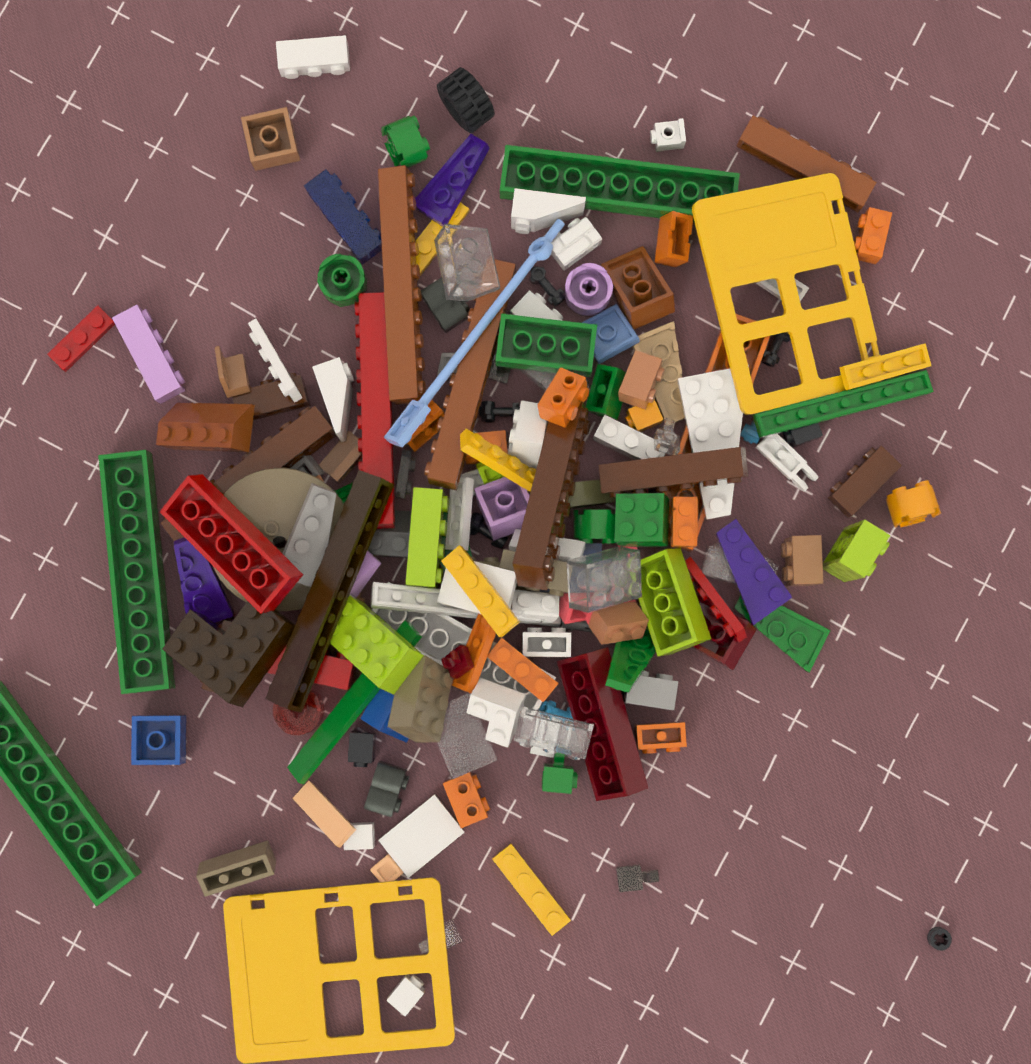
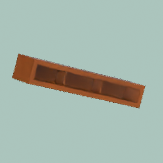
M752 116L736 146L797 180L828 173L835 174L840 182L844 206L857 213L863 208L877 183L872 180L870 175L863 172L858 173L848 163L836 161L831 158L828 152L814 149L806 140L790 136L787 130L770 125V122L763 117Z

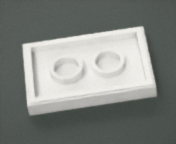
M475 562L510 608L517 584L515 572ZM446 568L437 602L481 614Z
M434 794L378 841L409 878L465 831L463 828H460L459 823L436 794Z

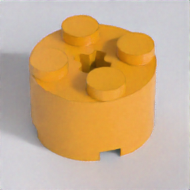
M929 480L915 484V488L908 490L906 486L892 490V494L886 496V503L895 528L924 522L929 514H931L932 518L941 514L933 486L930 485Z

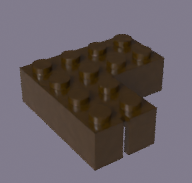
M247 601L225 632L207 616L190 609L163 647V650L227 703L243 708L287 645L295 624L284 615H281L276 609L260 614Z

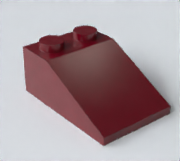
M697 595L711 639L692 646V648L725 667L734 670L757 629L748 621L735 615L744 627L747 638L741 642H738L734 636L730 638L722 626L725 624L721 618L716 619L710 611L709 607L711 604L708 600L703 601Z

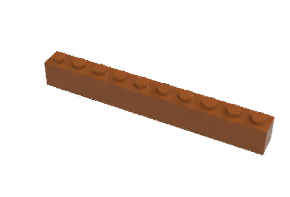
M404 165L378 169L389 398L396 405L407 404L412 400L419 401L426 392V383L422 380V371H425V361L421 357L424 339L423 335L420 334L419 326L422 325L423 318L418 308V302H421V291L417 287L420 269L419 265L416 264L419 247L417 241H415V233L418 231V226L413 214V210H416V199L412 195V187H415V177Z
M488 258L486 266H482L480 271L481 286L475 289L474 300L476 304L474 308H470L468 314L470 325L469 329H465L463 332L462 343L516 274V264ZM509 299L458 364L457 372L451 375L449 386L452 387L450 395L445 397L443 409H446L445 415L439 418L437 431H440L438 440H433L431 453H434L431 462H427L425 468V476H427L428 483L431 485L457 491L467 455L461 451L460 434L465 429L471 432L474 430L498 342L501 314L506 313Z

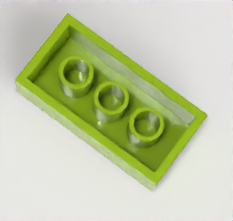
M413 488L405 584L407 586L437 589L438 584H442L443 570L439 568L440 560H443L445 557V546L441 544V539L447 533V522L443 520V514L448 512L449 498L445 496L443 489Z
M867 520L844 527L823 561V570L843 582L865 578L866 575L869 577L877 566L874 563L879 554L882 556L889 547L890 543L887 540L890 535Z
M681 548L665 549L628 565L642 611L649 620L647 626L657 656L671 655L711 639Z
M349 595L330 643L377 687L394 695L424 655L363 601Z

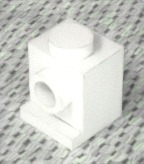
M683 118L677 121L655 123L654 129L650 130L651 144H655L656 152L684 149L686 136ZM664 132H672V135L666 136Z

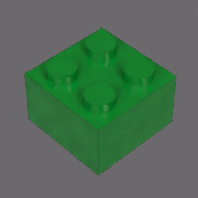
M664 493L616 494L614 542L621 547L668 546L669 498Z

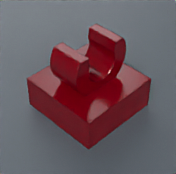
M465 645L458 646L446 655L445 658H441L443 667L449 670L450 677L454 679H459L474 668L468 646Z

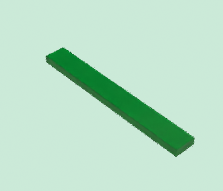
M927 370L767 410L752 416L758 436L762 438L927 395L934 391Z
M405 620L396 630L414 647L422 638L412 624ZM363 673L288 765L287 768L298 783H306L379 692L380 688Z

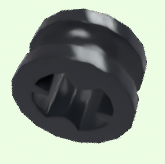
M934 927L927 934L928 943L937 950H946L952 943L950 933L944 928ZM944 933L945 936H942L945 939L944 942L935 944L934 942L937 941L934 938L935 935H942Z

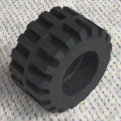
M459 67L437 84L438 94L454 120L467 132L473 133L495 116L493 105L485 90L475 77L464 68Z

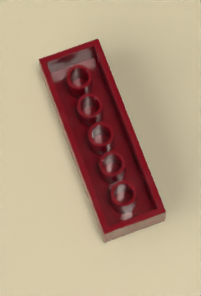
M608 647L557 661L596 801L626 797L648 789L621 690L605 685L612 659Z

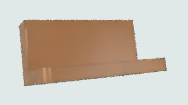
M216 346L215 354L218 376L227 398L250 392L246 361L243 353L224 358L220 346Z
M348 431L346 441H339L319 464V467L339 484L363 458L362 452L358 451V437Z

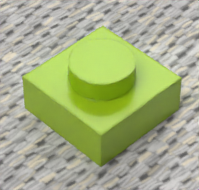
M481 462L476 464L484 485L504 477Z

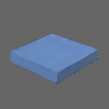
M617 304L582 322L597 325L594 358L598 364L640 342L639 337Z

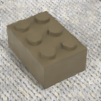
M423 656L394 694L388 727L416 743L440 742L444 729L443 724L448 707L450 688L453 682L449 670L431 658Z

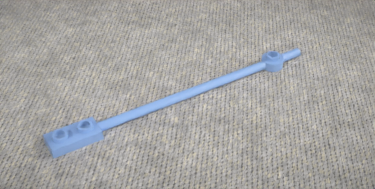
M557 219L544 237H540L532 242L528 249L529 257L419 401L412 400L386 433L384 438L389 443L403 448L411 440L413 433L426 420V416L431 411L427 405L535 263L549 258L553 249L551 242L565 225L562 220Z

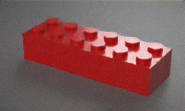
M203 474L188 475L160 510V513L260 614L274 611L304 575Z

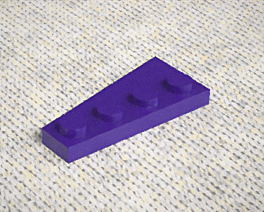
M185 537L175 540L174 549L184 598L185 613L187 614L191 609L207 616L214 623L233 617L234 611L212 564Z

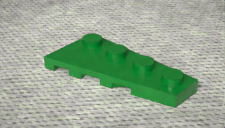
M740 594L733 609L751 623ZM782 605L753 625L807 673H810L830 632L829 629Z
M646 627L643 638L615 643L606 686L627 693L631 691L656 654L648 627Z

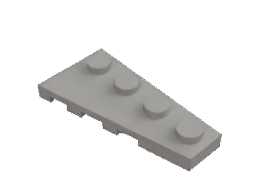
M313 483L309 488L282 553L304 574L297 583L309 587L312 586L316 571L319 569L325 549L328 546L336 498L334 491Z

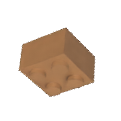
M287 107L241 117L250 161L255 171L301 161L291 116Z
M821 535L791 536L784 539V543H781V557L785 558V567H782V581H786V587L823 584Z

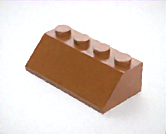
M176 403L158 423L156 445L174 450L249 452L255 405Z

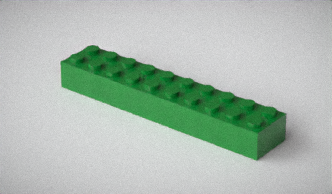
M505 145L500 199L513 200L515 189L586 197L584 209L653 218H660L671 211L693 216L692 206L698 200L738 192L740 173Z
M147 450L98 455L121 694L175 688L173 658L163 650V647L170 639V627L153 454Z
M0 681V776L94 905L98 906L139 876L142 871L3 682Z

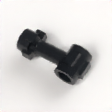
M534 266L530 270V282L540 285L550 296L547 299L550 304L553 303L556 307L565 300L564 291L561 288L556 290L545 277L546 270L543 267Z
M787 332L773 335L775 337L769 350L763 354L761 360L763 364L770 367L778 364L780 358L777 353L782 342L788 343L791 340Z
M483 401L479 408V417H481V422L484 423L495 422V417H514L515 409L519 410L520 405L519 403H513L512 407H495V402Z
M473 513L470 522V535H476L479 532L492 540L491 545L501 549L508 537L505 536L493 540L488 527L483 524V515Z

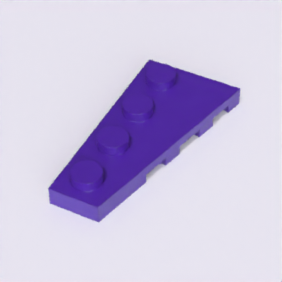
M470 134L415 198L416 210L446 228L490 147L488 144Z
M737 519L715 533L752 625H755L792 598L789 591Z

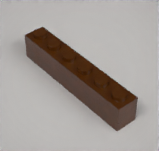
M735 447L599 465L601 493L609 494L610 498H616V494H624V492L632 491L633 494L647 493V489L656 488V492L670 491L671 486H679V490L692 489L696 483H703V487L718 485L717 481L727 480V484L741 483L742 478L748 477L746 449Z

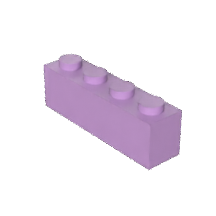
M135 305L112 317L154 399L161 404L184 392L185 389L182 384L185 383V380L179 370L175 372L172 363H174L172 355L168 350L164 351L160 344L164 342L157 329L153 330L150 323L153 320L147 309L142 310L138 305Z

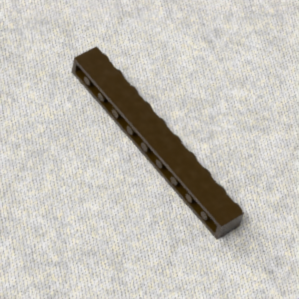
M361 470L358 471L339 520L334 527L330 542L325 549L319 569L316 571L301 613L297 618L292 635L288 640L283 657L278 664L276 674L269 686L266 700L288 710L302 713L394 487V484Z

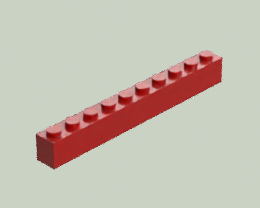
M384 292L360 293L359 301L355 302V315L359 316V324H355L356 338H360V346L356 347V360L360 361V369L356 370L357 384L361 383V392H357V405L361 406L362 414L357 415L358 429H362V438H358V451L362 452L363 461L358 462V470L378 476L394 484L393 444L384 438L392 427ZM394 487L377 529L395 528Z

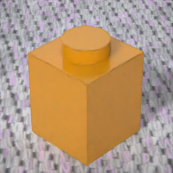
M655 399L653 403H648L646 410L634 406L626 412L625 421L627 426L639 432L663 422V417Z

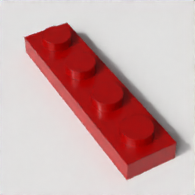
M691 557L686 559L685 563L692 583L694 582L698 587L696 589L698 595L703 601L708 600L711 604L709 609L714 617L723 620L725 624L722 626L730 638L734 636L738 642L747 638L742 624Z

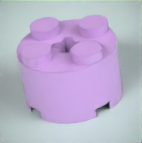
M594 263L582 264L573 269L566 279L564 292L566 303L569 308L580 315H597L609 304L613 283L607 271L600 265ZM587 286L592 287L590 293L585 292Z

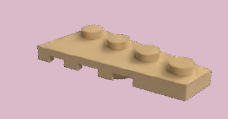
M673 321L639 335L640 342L632 346L634 351L637 350L662 359V368L665 369L662 381H657L654 389L657 390L655 401L666 426L685 419L677 381L678 378H682V368Z

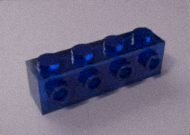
M325 169L306 183L304 188L363 265L382 251L381 233L377 228L373 230L369 226L370 219L363 210L358 211L354 204L357 202L350 192H343L340 188L343 184L335 173L330 175L327 169Z

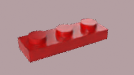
M97 305L47 355L63 371L67 372L115 325L113 319Z

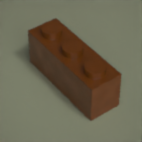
M290 373L289 375L303 398L295 403L290 395L286 397L283 395L278 386L281 380L274 381L273 379L261 381L259 386L251 387L249 385L250 392L232 397L234 404L255 405L253 421L310 406L304 379L301 375H296V373Z
M882 445L876 449L871 447L862 456L865 460L859 466L857 464L853 465L846 472V475L849 477L843 483L839 480L829 490L832 494L828 499L847 518L853 516L902 466Z

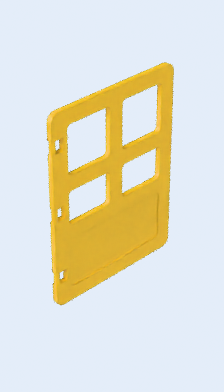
M828 173L701 199L692 206V214L739 407L746 415L845 391L841 375L827 379H820L818 377L807 329L810 326L851 318L862 361L881 356L876 342L877 337L864 283H862L859 271L860 266L852 232L842 200L843 195L840 182L835 174ZM831 201H837L839 214L834 215ZM838 265L845 288L846 300L808 310L802 309L794 275L800 272ZM849 272H854L857 285L851 286ZM775 279L784 314L743 325L739 324L732 302L731 288ZM787 332L791 338L801 383L798 386L757 395L754 392L743 344L746 341ZM871 342L874 356L868 357L866 343Z
M428 877L231 896L225 900L223 909L236 1056L240 1062L257 1063L448 1046L454 1041L455 1027L441 885L436 878ZM412 886L413 894L399 895V887ZM338 893L339 901L326 902L325 894ZM422 899L425 903L429 953L377 958L374 950L371 904ZM264 900L265 908L252 909V901ZM351 906L353 909L357 960L322 963L319 952L316 910L318 908ZM418 973L431 974L436 1027L384 1032L381 1024L378 978ZM356 979L360 983L364 1033L361 1035L329 1037L326 1028L323 983Z

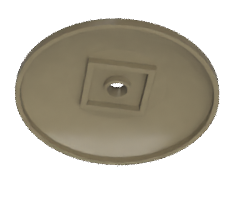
M270 468L256 471L243 477L223 495L274 545L273 539L276 536H282L288 541L312 483L332 491L334 490L319 478L304 471L290 468ZM337 494L329 542L344 506V503ZM277 548L281 553H283L284 548ZM214 567L215 572L217 573L218 577L223 582V584L234 595H236L241 600L247 602V600ZM296 583L277 606L276 610L292 611L302 609L311 587Z

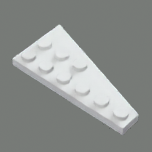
M730 368L678 378L677 381L692 453L739 447L743 412L739 407ZM727 480L717 481L718 485L703 487V483H698L706 520L731 515L734 484H727Z

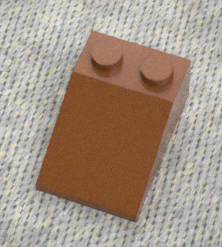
M644 246L601 264V267L607 271L612 280V291L620 309L633 329H637L675 312L674 294Z

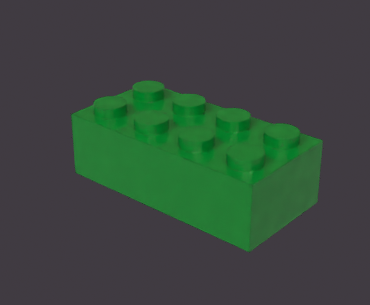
M501 314L496 366L557 373L561 367L581 376L591 377L597 325Z

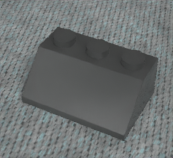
M395 510V528L376 529L368 551L373 556L408 558L412 511Z

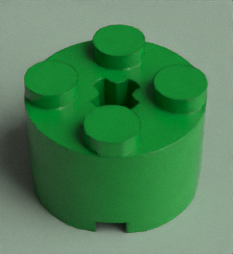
M406 116L381 127L382 136L387 135L388 140L384 144L395 167L405 165L409 168L427 160V151L430 150V146L426 137H421L418 130L420 129L419 122L415 116Z
M333 254L321 263L317 282L325 298L339 307L350 306L358 302L359 294L365 293L367 290V278L360 262L350 255ZM339 278L346 279V282H339Z
M610 509L584 510V514H578V510H573V538L583 541L585 544L593 543V539H602V543H616L614 542L615 514H611Z

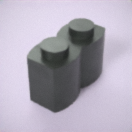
M443 276L422 289L421 296L443 331L447 333L468 320L470 309L464 299L459 301L455 295L458 290L452 280L447 281Z
M379 761L364 809L388 817H392L394 812L398 813L402 803V799L398 798L400 790L406 789L410 777L406 775L407 769Z

